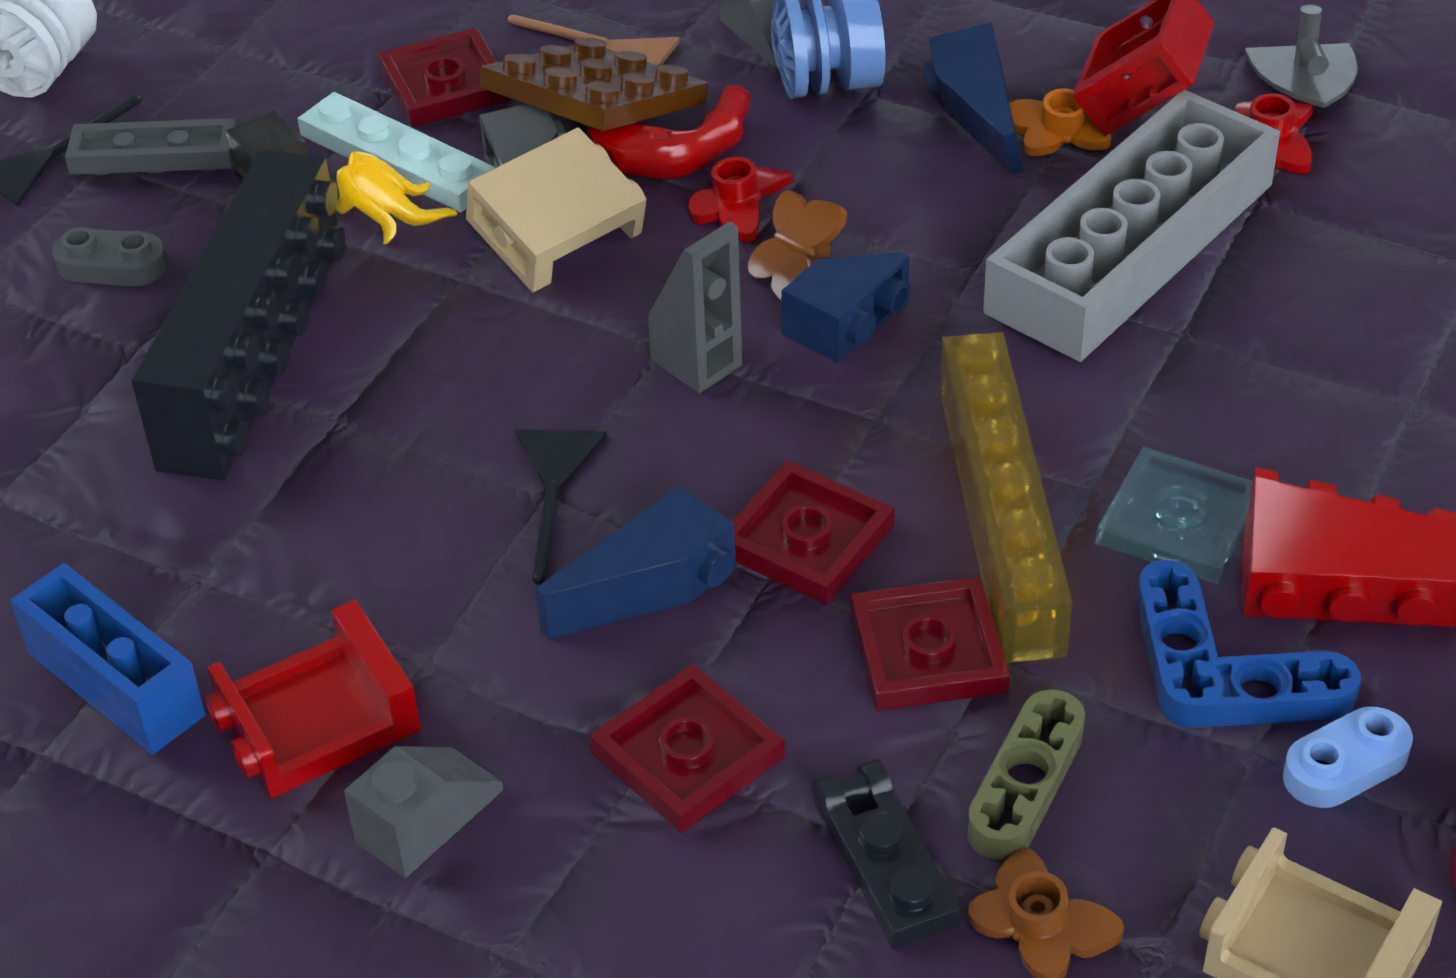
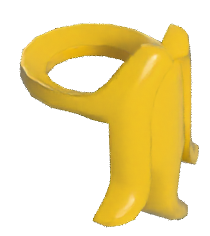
M359 151L351 152L348 165L342 167L336 173L340 197L335 210L340 214H345L353 207H356L382 227L384 245L393 240L396 234V222L391 215L412 226L426 225L447 217L457 216V212L448 207L426 210L416 206L405 194L410 196L423 195L429 190L431 182L411 183L385 161L372 154Z

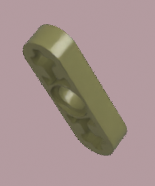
M1054 689L1043 690L1031 695L1024 703L969 807L967 837L972 849L980 856L992 861H1006L1015 850L1021 847L1029 848L1082 744L1085 710L1081 702L1070 693ZM1052 720L1060 721L1055 725L1049 736V745L1040 741L1042 726H1048ZM1018 764H1032L1042 769L1046 777L1037 783L1025 784L1014 780L1008 774V771ZM1005 803L1012 806V824L1006 823L1000 831L991 829L989 825L995 826L999 822L1005 809Z

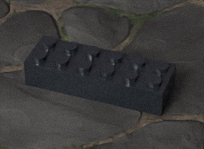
M260 149L131 380L155 471L225 480L236 457H242L245 453L249 431L257 415H263L266 411L269 391L277 375H282L285 372L289 361V351L297 335L304 334L308 324L309 311L316 297H322L324 294L327 275L334 261H339L344 253L345 231L343 227L338 226L335 211L338 199L337 185L335 182L330 181L326 157Z

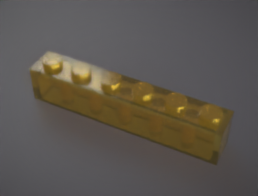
M1003 332L975 333L942 337L940 393L984 590L1006 663L1067 657L1073 603Z

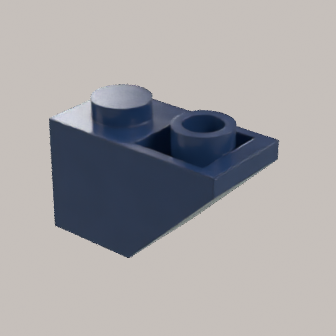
M901 252L817 259L781 290L782 335L839 363L857 346L866 344L880 325L890 316L899 314L906 306L911 295L909 256Z

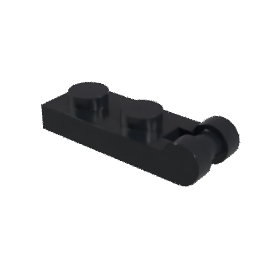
M876 759L857 766V774L839 780L832 774L812 781V794L816 807L893 950L960 926L961 909L893 791L889 774L881 760ZM866 800L871 810L853 816L848 806Z

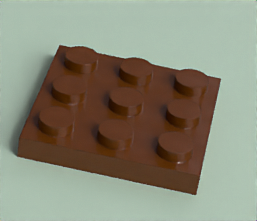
M577 38L575 39V44L571 46L540 47V53L531 55L507 54L504 56V61L483 65L480 71L479 87L601 131H606L707 103L709 82L688 76V69L677 65L658 66L647 62V56L634 51L616 52L607 49L606 42L603 40Z

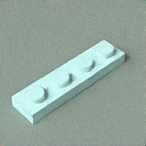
M336 92L331 93L297 118L301 136L349 158L351 152L355 151L372 154L385 161L411 183L421 184L430 181V188L423 195L458 212H462L467 208L468 181L495 169L494 166Z

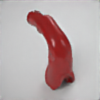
M738 85L724 87L714 109L704 116L702 123L693 130H671L635 122L606 131L588 126L587 132L594 142L605 149L611 162L623 174L646 178H681L698 172L741 141L744 133L743 122L751 107V104H749L751 95L745 88Z

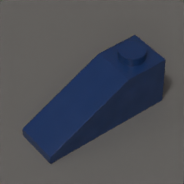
M992 22L930 37L929 42L933 60L923 62L929 92L940 91L945 112L1012 174L1024 172Z
M677 487L535 588L540 633L548 639H553L692 602L709 588L722 584L731 572L736 569L734 524L683 487Z

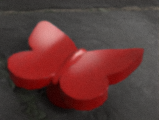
M1264 94L1258 96L1252 102L1238 103L1234 107L1235 112L1280 131L1275 168L1295 174L1309 173L1312 152L1307 140L1298 133V128L1312 116V104L1294 102L1289 97L1281 94Z
M743 157L723 159L716 163L710 171L713 188L698 191L689 199V216L693 223L699 225L719 220L721 227L730 221L738 227V240L751 243L756 239L759 232L760 213L758 203L762 197L794 182L793 172L756 167L751 160Z

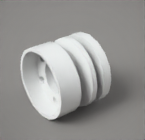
M0 0V91L16 97H34L46 92L55 79L64 71L67 64L76 57L96 31L97 12L92 0Z

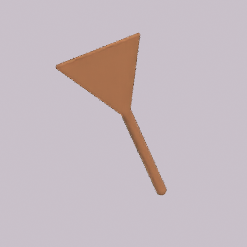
M514 14L508 17V22L512 25L574 41L577 38L600 39L606 42L607 49L616 52H639L647 56V62L658 66L665 62L681 42V37L608 40L605 37Z

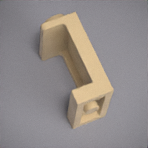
M578 127L468 181L466 220L533 293L551 284L553 261L618 227L630 238L641 234L647 199L640 186L635 181L628 180L611 162L605 149L599 144H594Z
M1273 827L1260 849L1251 845L1245 849L1238 861L1231 881V885L1236 888L1228 901L1221 897L1215 898L1205 915L1199 932V937L1208 941L1203 972L1215 978H1412L1430 945L1442 901L1414 888L1400 912L1288 860L1283 854L1287 833Z

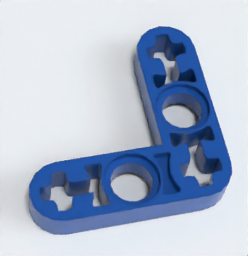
M1160 560L1150 563L1140 573L1137 610L1159 707L1163 715L1172 723L1182 727L1205 728L1322 721L1341 718L1353 710L1361 683V673L1357 665L1347 656L1337 652L1312 651L1218 657L1199 579L1195 572L1187 565L1178 561ZM1163 589L1169 590L1171 596L1177 598L1175 609L1166 610L1167 599ZM1170 634H1183L1193 639L1197 646L1184 651L1175 650L1163 643L1162 638ZM1192 674L1191 683L1194 694L1198 698H1190L1188 691L1182 689L1183 676ZM1253 680L1263 681L1273 686L1277 694L1269 698H1256L1245 692L1241 685ZM1323 681H1328L1329 687L1333 690L1327 689ZM1292 682L1296 683L1294 693L1291 692Z

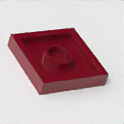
M477 27L378 53L380 70L411 127L512 101L509 97L479 87L481 66L497 63Z
M787 460L732 521L735 532L736 563L828 605L893 528L895 507Z
M980 577L851 594V615L876 711L1009 693L1010 673Z
M693 663L589 735L591 753L680 833L686 831L785 758V740Z

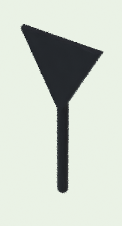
M138 93L133 94L88 124L110 123L140 104L142 96ZM71 135L55 145L1 159L0 194L18 207L50 161L67 150Z
M516 429V434L546 489L532 580L536 585H540L545 581L558 492L607 437V431Z

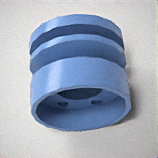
M773 0V17L771 19L773 54L785 91L790 99L804 98L807 95L809 82L812 91L817 96L825 95L829 88L831 69H834L839 84L845 92L876 88L883 84L885 75V41L878 0H826V5H823L821 0Z

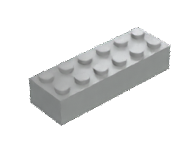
M1187 90L1180 92L986 259L983 313L1082 362L1272 185L1280 131Z

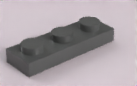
M235 118L73 124L65 160L69 175L93 174L102 176L110 173L147 172L155 174L164 171L201 170L209 172L218 169H233L239 135Z

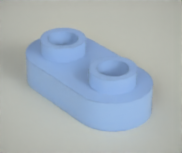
M1364 707L1354 710L1300 738L1291 745L1287 752L1283 771L1284 785L1295 799L1306 805L1318 808L1340 805L1403 770L1407 764L1412 746V731L1401 716L1388 709ZM1315 760L1325 761L1329 765L1317 763Z

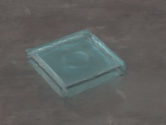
M1143 446L1097 528L1096 543L1151 562L1160 560L1178 561L1191 568L1197 577L1218 584L1244 534L1253 481Z

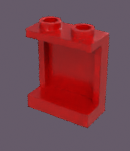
M356 600L331 610L336 637L234 682L231 681L220 661L207 667L213 692L204 695L203 698L211 720L219 733L228 729L231 730L235 739L230 741V745L241 772L246 779L257 775L271 799L421 731L413 685Z

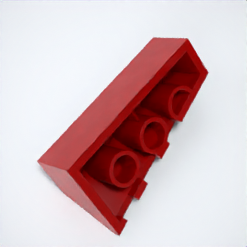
M1255 467L1240 553L1243 616L1456 627V513L1433 508L1425 515L1404 510L1400 506L1399 499L1374 494L1370 502L1337 495L1336 485L1315 480H1309L1306 487L1279 482L1278 472Z

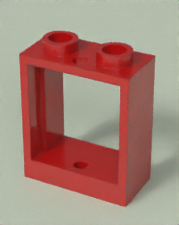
M1152 0L1097 34L1072 97L1103 136L1106 137L1194 85L1215 23L1198 0ZM1149 16L1153 22L1145 24L1142 22L1141 17Z

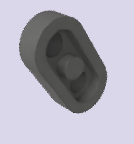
M77 227L65 232L55 241L52 247V255L58 274L63 279L71 282L142 286L159 279L165 273L168 266L162 241L153 234L141 231L129 232Z

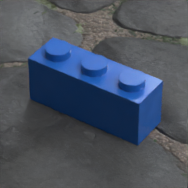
M61 564L10 599L28 654L151 755H154L206 716L192 663L67 564Z

